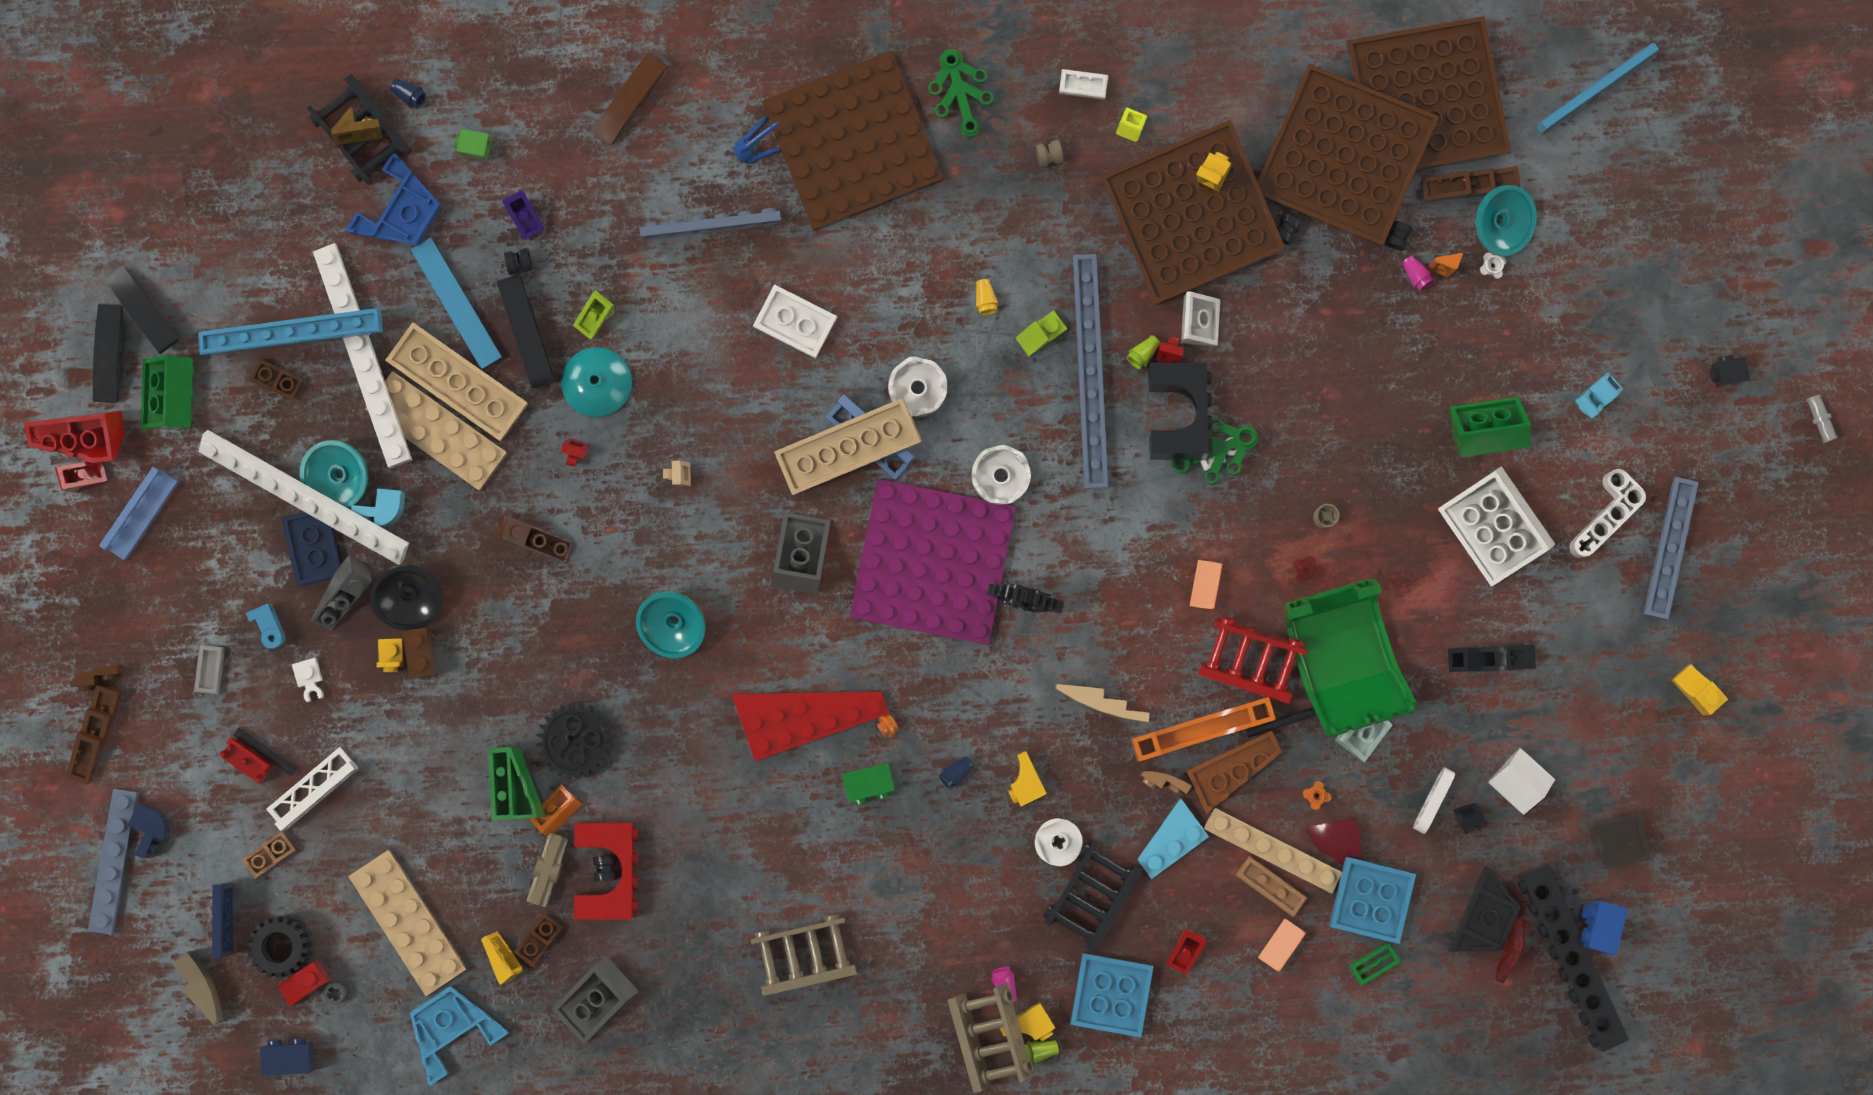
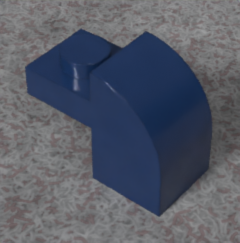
M146 803L137 804L128 825L145 833L135 853L136 856L145 859L150 858L151 855L154 856L159 848L158 839L162 841L169 840L171 827L167 816L162 811Z

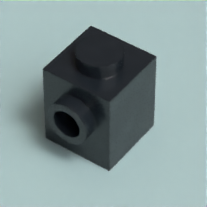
M1732 355L1718 358L1719 362L1711 365L1710 377L1712 382H1715L1716 388L1741 384L1750 380L1746 357L1733 359Z

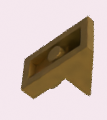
M352 107L347 110L331 130L335 146L382 138L378 119L367 118L356 122Z

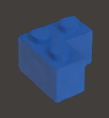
M1588 901V904L1584 905L1581 918L1584 919L1583 924L1588 925V928H1584L1581 941L1584 942L1583 948L1608 955H1617L1628 908L1603 901Z

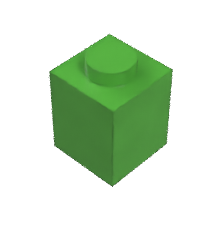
M461 129L460 135L455 137L454 148L457 149V153L462 157L488 161L492 138L488 133Z

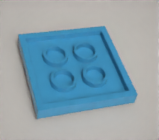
M1345 857L1329 927L1400 944L1416 874Z
M1082 953L1070 1025L1141 1037L1154 966Z

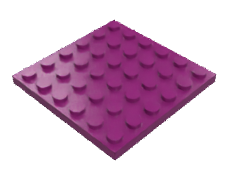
M877 479L850 618L989 645L998 599L988 596L987 591L990 583L1001 585L1016 506L1007 504L997 505L986 500Z

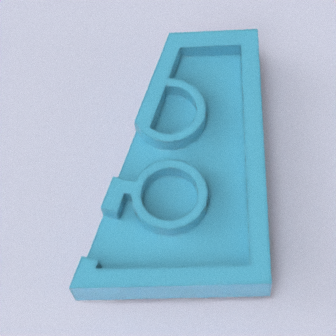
M1181 798L1137 859L1151 879L1209 837Z

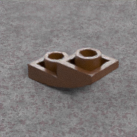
M259 359L249 380L293 400L303 379Z
M108 665L90 670L70 682V687H78L80 692L93 691V686L101 683L100 676H102V680H117L116 675H124V665Z
M543 913L513 954L533 968L563 927Z

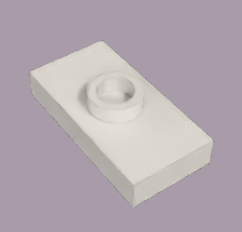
M1062 69L1059 94L1105 100L1108 75Z

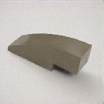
M194 951L187 952L173 965L188 982L182 991L213 1025H216L223 1020L217 990L202 961Z

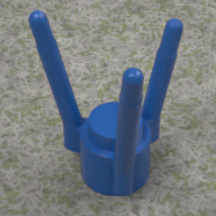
M765 116L742 139L735 143L736 146L732 150L741 163L747 161L751 164L755 160L781 151L780 147L753 155L756 150L752 146L779 125L778 122H775L749 141L748 139L768 120V117Z

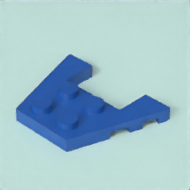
M393 153L382 171L399 180L401 184L379 221L375 223L356 212L346 231L354 235L418 246L442 206L405 163Z

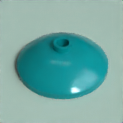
M1514 185L1499 186L1491 190L1484 197L1476 215V232L1485 249L1496 255L1508 256L1519 252L1528 244L1534 234L1537 222V212L1532 197L1527 191Z
M595 347L578 352L568 361L562 373L561 387L566 401L575 411L587 417L601 418L614 414L623 407L631 393L632 377L628 365L618 354L606 348ZM597 376L599 378V382L597 384H591L592 377Z
M327 440L311 447L303 457L300 466V481L342 506L350 508L362 498L366 491L368 471L364 459L354 447L343 441ZM339 469L343 472L342 477H340L338 474Z
M671 591L655 593L641 604L636 615V628L641 640L650 650L663 657L682 658L696 651L705 636L706 625L701 610L691 599L680 593ZM672 616H676L678 620H674Z

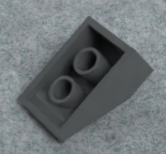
M784 512L772 575V587L818 594L831 520Z
M606 956L595 964L552 1010L577 1038L585 1044L639 990Z

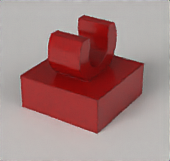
M1170 336L1168 343L1161 342L1156 361L1180 363L1184 348L1177 346L1179 338Z
M567 439L562 444L561 453L568 454L566 465L575 467L579 462V458L584 459L588 454L590 444Z

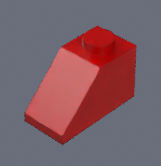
M318 960L292 975L280 984L278 988L291 1007L332 980Z

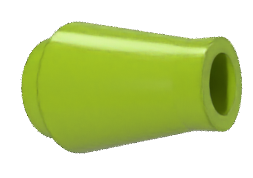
M1151 335L1148 339L1129 350L1127 359L1130 364L1139 370L1142 367H1146L1156 350L1160 347V341Z
M1056 1040L1027 1041V1044H1025L1028 1058L1033 1065L1059 1054Z

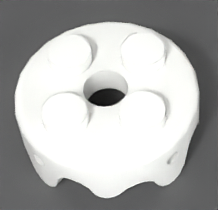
M909 357L892 371L888 385L889 395L892 402L904 397L912 417H924L938 410L943 404L947 393V379L944 372L934 361ZM918 381L924 384L925 389L921 394L912 392L911 385L914 382Z
M999 445L982 451L972 468V482L978 495L989 503L997 505L1010 504L1020 499L1026 492L1031 479L1030 467L1025 455L1006 445ZM999 469L1005 470L1008 474V478L1004 482H998L994 478V473Z

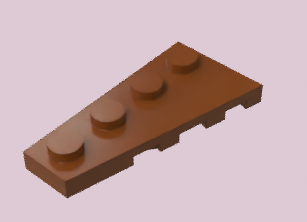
M1272 731L1186 770L1205 814L1209 813L1255 773L1282 753Z

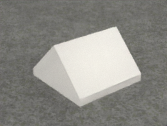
M1186 292L1183 301L1181 344L1218 346L1220 299L1194 292Z
M1519 747L1488 783L1524 815L1545 798L1555 779Z

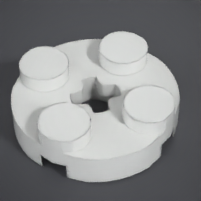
M1059 818L1051 819L1043 823L1037 831L1035 849L1039 857L1048 864L1065 866L1072 863L1078 857L1083 842L1082 835L1077 826L1070 821ZM1057 835L1059 838L1064 837L1065 839L1061 849L1057 846H1052V842L1055 841L1054 837Z

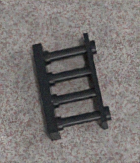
M350 74L344 79L349 85L345 88L346 91L319 112H316L311 105L308 106L307 109L311 113L308 117L317 128L321 125L334 142L332 132L323 120L350 99L358 97L363 104L354 113L356 122L361 121L366 116L370 117L373 115L379 121L382 136L387 133L391 138L388 142L389 145L361 167H359L352 156L372 140L355 142L346 149L343 145L336 146L354 167L351 172L359 182L364 180L369 185L372 182L366 175L394 152L398 153L401 151L406 157L412 150L355 77Z
M1092 840L1091 844L1086 842L1079 854L1083 856L1054 906L1050 904L1043 917L1046 918L1044 923L1048 926L1052 920H1055L1083 937L1087 943L1085 948L1095 953L1143 870L1135 865L1131 869L1129 867H1122L1094 850L1098 843ZM1089 858L1121 876V880H1123L1121 887L1113 889L1083 871ZM1077 878L1109 897L1108 900L1111 903L1107 910L1104 908L1101 910L1070 891ZM1064 900H1068L1096 917V921L1099 922L1096 929L1088 930L1058 912Z

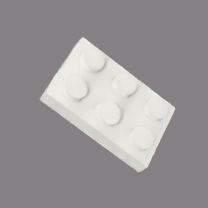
M774 285L753 327L816 359L837 316Z

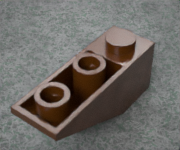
M506 515L501 516L494 534L496 538L564 564L574 543Z

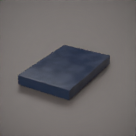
M306 512L282 517L297 587L332 579L342 564L334 528Z
M233 883L212 885V958H221L233 954Z

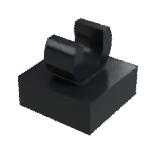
M1476 803L1453 809L1454 816L1465 834L1469 833L1468 827L1475 826L1477 830H1481V824L1485 823L1483 813Z

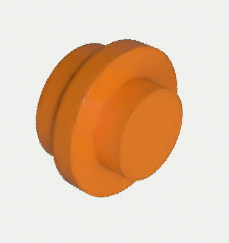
M882 715L879 717L880 723L877 725L880 732L884 736L888 735L890 738L895 736V732L899 729L892 716Z

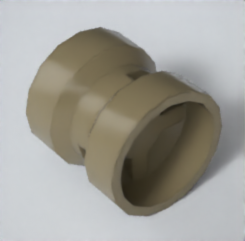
M1059 140L1051 141L1047 145L1043 143L1035 145L1041 168L1048 166L1049 163L1059 164L1064 162Z
M1324 504L1315 510L1313 521L1317 527L1328 529L1338 522L1340 514L1334 505Z

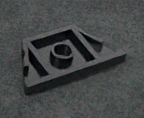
M1484 866L1448 948L1450 952L1501 951L1505 945L1521 906L1508 893V890L1498 881L1488 867Z

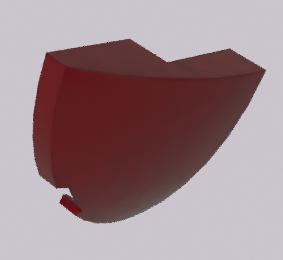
M1356 818L1307 826L1314 845L1321 853L1324 852L1333 858V861L1343 865L1345 857L1363 861Z

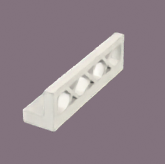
M339 747L270 805L267 811L277 821L275 825L278 829L286 831L359 768L345 751ZM340 755L346 764L338 771H333L332 761ZM326 765H328V770H322ZM318 772L327 773V780L320 786H313L314 776ZM310 780L309 785H304L306 782ZM299 788H309V794L301 802L295 801L296 791ZM291 796V801H285ZM282 803L291 804L290 811L282 818L275 811Z

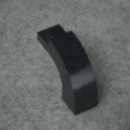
M1535 645L1449 648V672L1536 669Z

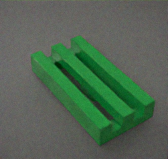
M1387 941L1349 964L1348 967L1358 981V984L1362 987L1400 964L1401 960L1391 943ZM1384 950H1389L1388 953L1357 971L1356 967ZM1390 957L1394 958L1393 961L1363 979L1360 975Z

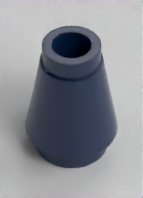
M395 79L390 86V91L410 108H420L426 99V93L422 87L399 79Z
M965 756L942 769V773L938 777L951 790L959 786L971 769L974 768V765Z

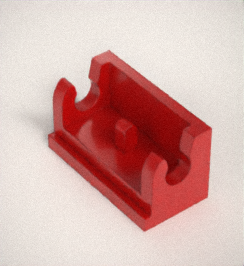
M229 738L226 742L228 746L219 753V756L261 785L274 764L237 738Z

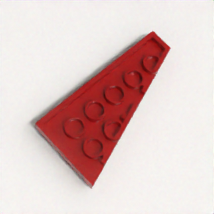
M882 692L732 694L754 761L875 720L882 715H889Z

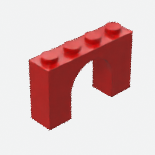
M575 823L574 847H602L611 850L621 862L622 877L617 887L607 894L574 895V920L633 919L634 914H638V899H634V890H638L639 881L638 875H634V866H638L639 856L638 851H634V842H638L639 831L638 828H634V823Z

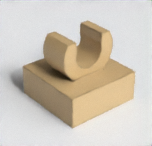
M672 461V469H663V479L672 480V485L691 486L690 463Z

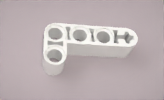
M1616 469L1608 472L1603 477L1604 488L1615 499L1571 541L1569 548L1573 556L1583 558L1593 554L1645 502L1646 494L1644 490L1624 470ZM1613 475L1620 478L1619 487L1612 484L1611 477ZM1629 492L1636 494L1637 502L1635 504L1628 500ZM1613 508L1620 511L1619 520H1615L1612 517L1611 511ZM1596 524L1603 527L1604 534L1602 536H1598L1595 533L1594 528ZM1588 539L1592 540L1591 542H1588L1585 545V550L1580 551V543L1585 542Z

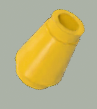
M982 279L977 281L976 310L982 316L995 314L998 311L999 303L990 280Z

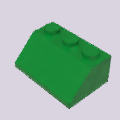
M164 355L143 359L141 429L182 430L190 428L192 422L193 358Z
M1519 397L1449 407L1454 442L1460 458L1530 447L1531 424Z

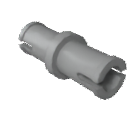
M1819 394L1808 398L1806 401L1814 417L1812 420L1813 424L1817 425L1824 444L1837 439L1838 436L1830 420L1832 416L1830 413H1827L1821 398L1822 396Z

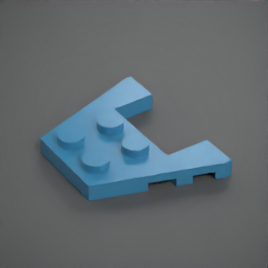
M449 986L410 1012L429 1086L449 1074L436 1052L475 1025H477L490 1046L509 1034L505 1027L453 986Z

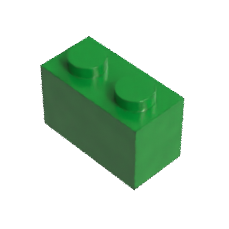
M889 763L842 774L848 802L854 801V805L867 803V797L877 795L878 800L891 797V792L895 791Z

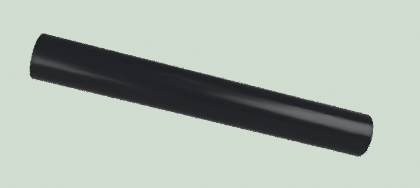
M1311 707L1247 728L1245 731L1247 737L1250 738L1316 716L1315 711Z
M238 728L234 732L233 736L290 776L296 772V767L242 729Z

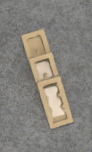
M1056 684L1055 690L1096 711L1122 719L1149 722L1150 713L1126 710L1127 701L1103 698L1104 689Z

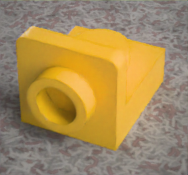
M402 638L378 639L379 662L377 663V668H383V672H398V667H404V640Z

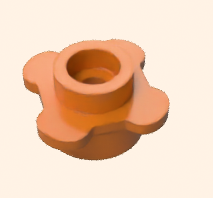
M1320 781L1315 782L1314 786L1303 791V797L1307 798L1311 803L1310 807L1314 810L1319 809L1320 805L1324 802L1331 800V794L1325 791L1324 785Z

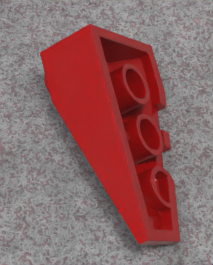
M121 410L24 423L28 446L49 452L66 454V456L85 459V461L91 463L116 460L125 435Z

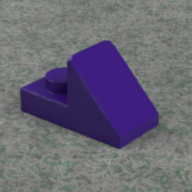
M523 189L502 200L524 240L545 229Z

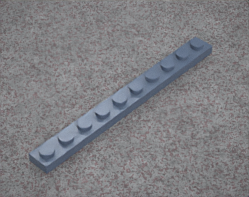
M1073 255L1084 489L1108 488L1097 255Z

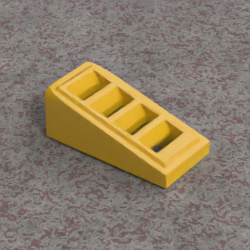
M499 932L492 933L481 939L500 985L513 980L524 971Z

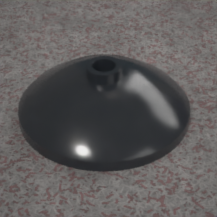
M407 564L396 565L380 573L373 582L370 592V603L375 615L386 625L404 631L423 628L430 624L439 614L443 600L442 590L436 578L421 567ZM409 588L412 592L407 593L404 589Z

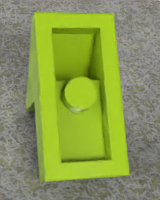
M595 290L573 326L592 340L596 337L605 320L615 313L614 305Z
M1053 310L1038 322H1033L1015 339L1028 357H1030L1066 332L1067 328Z

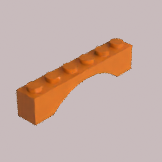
M1266 697L1130 739L1136 760L1140 762L1200 742L1276 720L1270 699Z

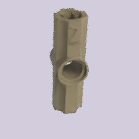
M549 832L542 856H539L533 872L534 879L526 901L547 907L554 883H557L563 867L562 860L569 838Z

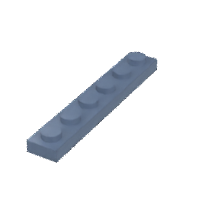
M767 208L761 210V213L752 214V211H742L738 213V216L729 217V214H718L713 219L699 216L691 218L692 221L682 222V219L669 220L668 224L659 225V222L645 223V227H640V236L643 241L782 225L780 211H775L774 208Z
M1679 477L1673 478L1643 615L1664 620L1669 619L1699 482Z
M113 789L88 931L114 934L133 827L129 826L128 823L137 806L139 792Z

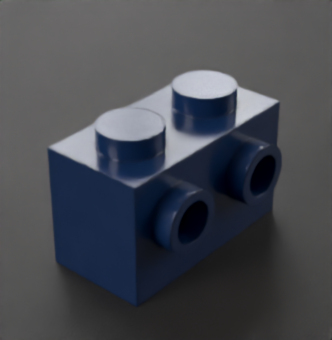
M306 1038L291 1039V1043L282 1044V1039L268 1040L267 1045L260 1047L261 1076L313 1072V1042H306Z

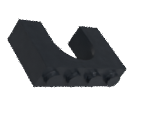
M1150 363L1148 369V392H1173L1184 395L1192 402L1196 418L1191 425L1181 430H1151L1149 436V460H1206L1208 452H1212V438H1208V430L1212 429V416H1208L1207 407H1211L1212 401L1211 393H1207V385H1211V371H1207V363Z

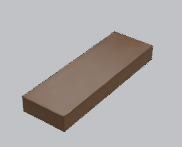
M1250 856L1246 858L1235 874L1292 917L1297 914L1307 900V897Z

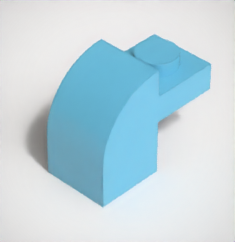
M1607 372L1586 389L1575 401L1584 414L1593 418L1609 402L1616 398L1623 388Z
M377 489L375 507L352 505L351 511L371 522L372 518H374V524L381 528H386L396 523L401 517L405 493L398 490Z

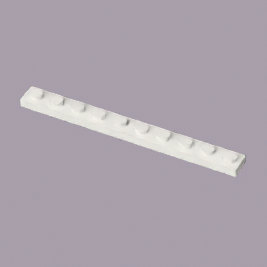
M334 243L313 251L334 314L359 311L360 309L338 246ZM369 335L343 338L388 468L391 469L412 461Z
M207 430L203 433L199 447L201 454L396 564L400 565L404 561L409 545L408 542L213 432Z

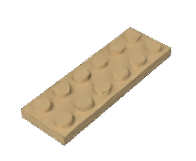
M413 322L385 360L500 442H502L528 406V403Z
M392 371L385 380L404 437L481 491L508 453Z
M903 397L779 449L774 453L792 495L922 442Z
M387 850L348 876L425 996H428L467 970V967L391 850Z

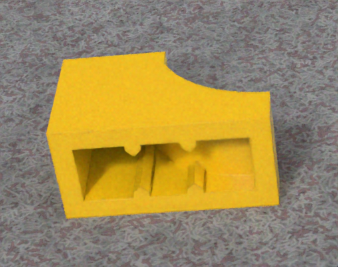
M1218 152L1215 155L1209 153L1196 174L1197 181L1219 192L1231 168V163L1228 162L1229 158Z
M1692 664L1686 666L1672 679L1675 685L1703 716L1711 715L1728 700L1713 681L1705 678Z
M1026 751L1017 755L1019 774L1016 781L1010 785L1012 790L1008 791L1013 803H1019L1020 806L1046 795V791Z
M1040 1002L1017 1015L1021 1033L1032 1036L1034 1040L1040 1039V1041L1053 1035L1052 1030L1055 1029V1026ZM1004 1027L999 1028L1005 1037L1006 1033Z

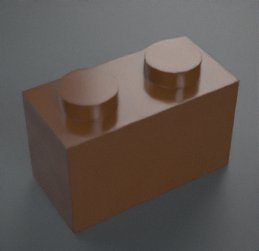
M425 627L402 631L409 678L419 679L437 676L431 629Z

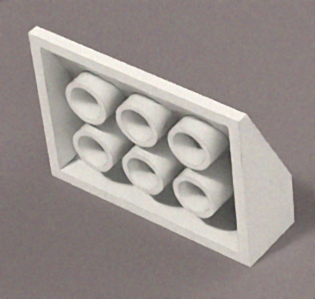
M1502 466L1438 508L1491 587L1555 545Z

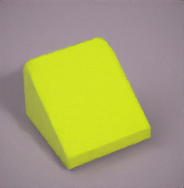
M1126 107L1116 134L1137 142L1148 116Z

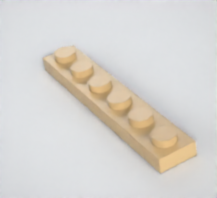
M1213 808L1203 828L1331 894L1342 874L1341 871L1216 808Z

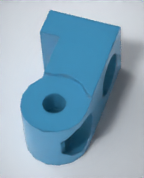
M265 604L246 613L249 622H257L262 633L261 641L265 647L277 649L284 645L286 640L285 633L272 604Z

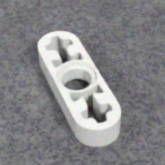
M1445 767L1440 771L1416 818L1413 829L1423 834L1427 832L1454 779L1455 772Z

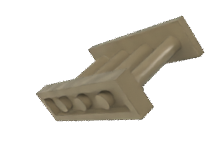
M839 914L826 916L824 922L769 934V930L755 933V938L751 939V944H760L767 975L766 984L761 986L763 996L856 975L855 963L850 964L849 960H846L839 924L845 923V917L839 918ZM828 926L837 959L836 968L829 970L826 969V966H823L815 929ZM806 932L814 965L813 973L803 975V971L800 972L792 935ZM783 937L791 972L789 979L782 981L776 976L769 940Z
M1007 983L993 988L995 995L969 1001L966 993L947 1000L973 1093L981 1092L991 1087V1080L1017 1074L1019 1082H1024L1033 1077V1064L1027 1055L1013 1005V994L1008 988ZM995 1004L998 1005L1001 1018L978 1024L974 1023L971 1010ZM1004 1027L1007 1042L986 1047L980 1046L978 1033ZM1011 1051L1015 1065L990 1071L987 1069L984 1060L986 1056Z

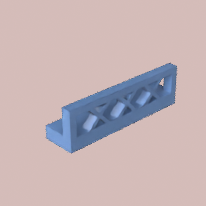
M843 394L837 401L838 404L825 418L834 426H837L841 423H838L833 416L841 407L849 413V420L852 417L856 418L865 413ZM902 449L884 457L885 464L880 459L874 462L896 480L914 460V457L906 449ZM887 457H898L903 462V465L894 473L887 467Z
M152 467L99 546L127 561L180 482L162 470Z

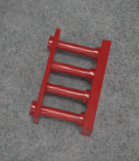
M1222 616L1221 619L1215 617L1214 626L1220 628L1211 658L1206 663L1200 662L1198 675L1289 704L1292 692L1288 689L1287 682L1297 653L1303 655L1307 653V648L1303 645L1304 642L1295 638L1286 640L1236 624L1234 619ZM1229 631L1243 635L1233 667L1227 670L1220 667L1219 661ZM1253 638L1265 642V646L1255 675L1249 677L1243 675L1241 670ZM1278 646L1287 649L1288 653L1278 682L1271 684L1265 682L1264 676L1274 647Z

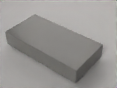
M199 646L194 692L219 695L225 654L224 647Z

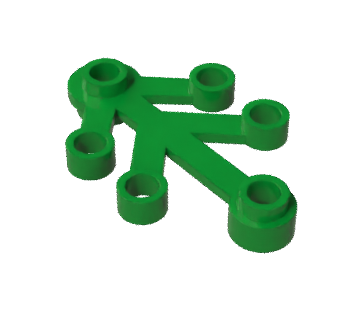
M948 49L940 56V66L942 68L935 81L929 84L928 92L931 96H939L942 92V85L950 74L952 84L942 102L935 106L934 113L940 119L945 118L956 96L963 118L961 133L967 138H973L979 133L980 126L978 121L972 118L966 94L979 100L983 106L992 104L993 94L990 91H981L961 80L959 71L972 77L975 83L983 84L987 80V73L984 69H975L964 63L962 55L957 50ZM953 57L956 61L953 64H949L947 59ZM982 73L984 74V78L982 80H978L976 78V74ZM937 85L940 89L938 92H932L931 87ZM984 95H989L991 100L989 102H984L982 100V97ZM943 107L945 108L946 112L944 114H939L937 112V109ZM972 123L975 128L967 130L966 125Z
M1218 418L1212 419V425L1216 422L1221 425L1217 430L1212 428L1210 430L1212 433L1219 434L1222 432L1233 438L1222 441L1208 435V438H1212V452H1208L1207 459L1214 456L1215 458L1210 470L1204 476L1207 484L1215 485L1218 483V474L1229 450L1236 447L1237 450L1234 458L1227 464L1226 469L1231 476L1240 474V465L1246 451L1254 448L1259 440L1258 433L1253 427L1243 426L1237 429L1224 424ZM1244 435L1251 436L1249 442H1244L1242 438ZM1171 460V466L1177 474H1185L1189 471L1190 466L1203 460ZM1178 462H1185V467L1183 469L1177 468ZM1237 465L1238 470L1231 472L1229 470L1230 466ZM1215 474L1216 479L1209 481L1207 479L1208 475Z

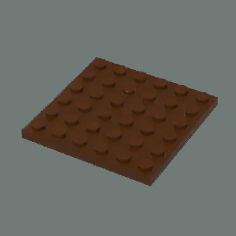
M1484 16L1347 40L1346 45L1354 82L1439 116L1417 170L1511 153Z
M892 50L762 101L770 124L779 123L773 131L813 231L943 181V176Z
M1308 64L1257 183L1265 199L1383 247L1439 116Z
M1231 120L1101 176L1155 305L1286 250ZM1216 152L1227 156L1229 158L1228 162L1231 163V168L1219 192L1197 181L1196 174L1209 153L1214 155Z

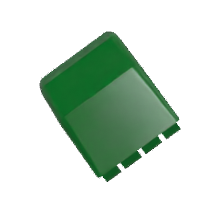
M1375 579L1361 580L1293 600L1284 605L1289 639L1301 640L1307 648L1306 655L1297 653L1296 662L1306 693L1325 734L1331 737L1347 733L1350 729L1354 731L1371 726V723L1378 724L1394 719V716L1401 717L1415 713L1417 708L1416 700L1396 663L1382 621L1377 594L1382 593L1380 584Z

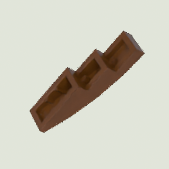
M647 53L612 100L592 132L609 145H613L624 127L629 125L639 107L644 105L668 66L652 54Z
M1518 166L1495 170L1491 168L1473 172L1468 170L1422 178L1425 202L1486 196L1491 190L1502 185H1514L1521 188Z
M101 683L96 685L91 706L86 710L82 729L76 736L66 777L87 785L90 783L106 743L122 693L121 690Z

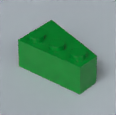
M520 747L488 749L492 821L546 817Z

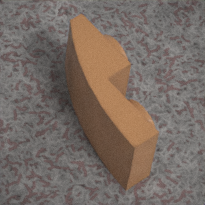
M1142 771L1140 774L1144 778L1142 782L1153 790L1156 786L1162 788L1165 782L1169 783L1167 788L1178 795L1181 792L1187 794L1191 788V785L1168 774L1152 771Z
M281 831L244 857L242 861L256 880L296 850Z

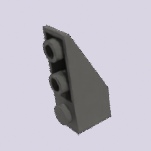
M349 555L335 572L311 622L332 631L372 582L369 564Z

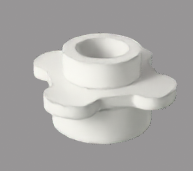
M1486 253L1483 256V266L1480 268L1481 274L1493 275L1496 279L1502 277V269L1504 264H1506L1505 257Z

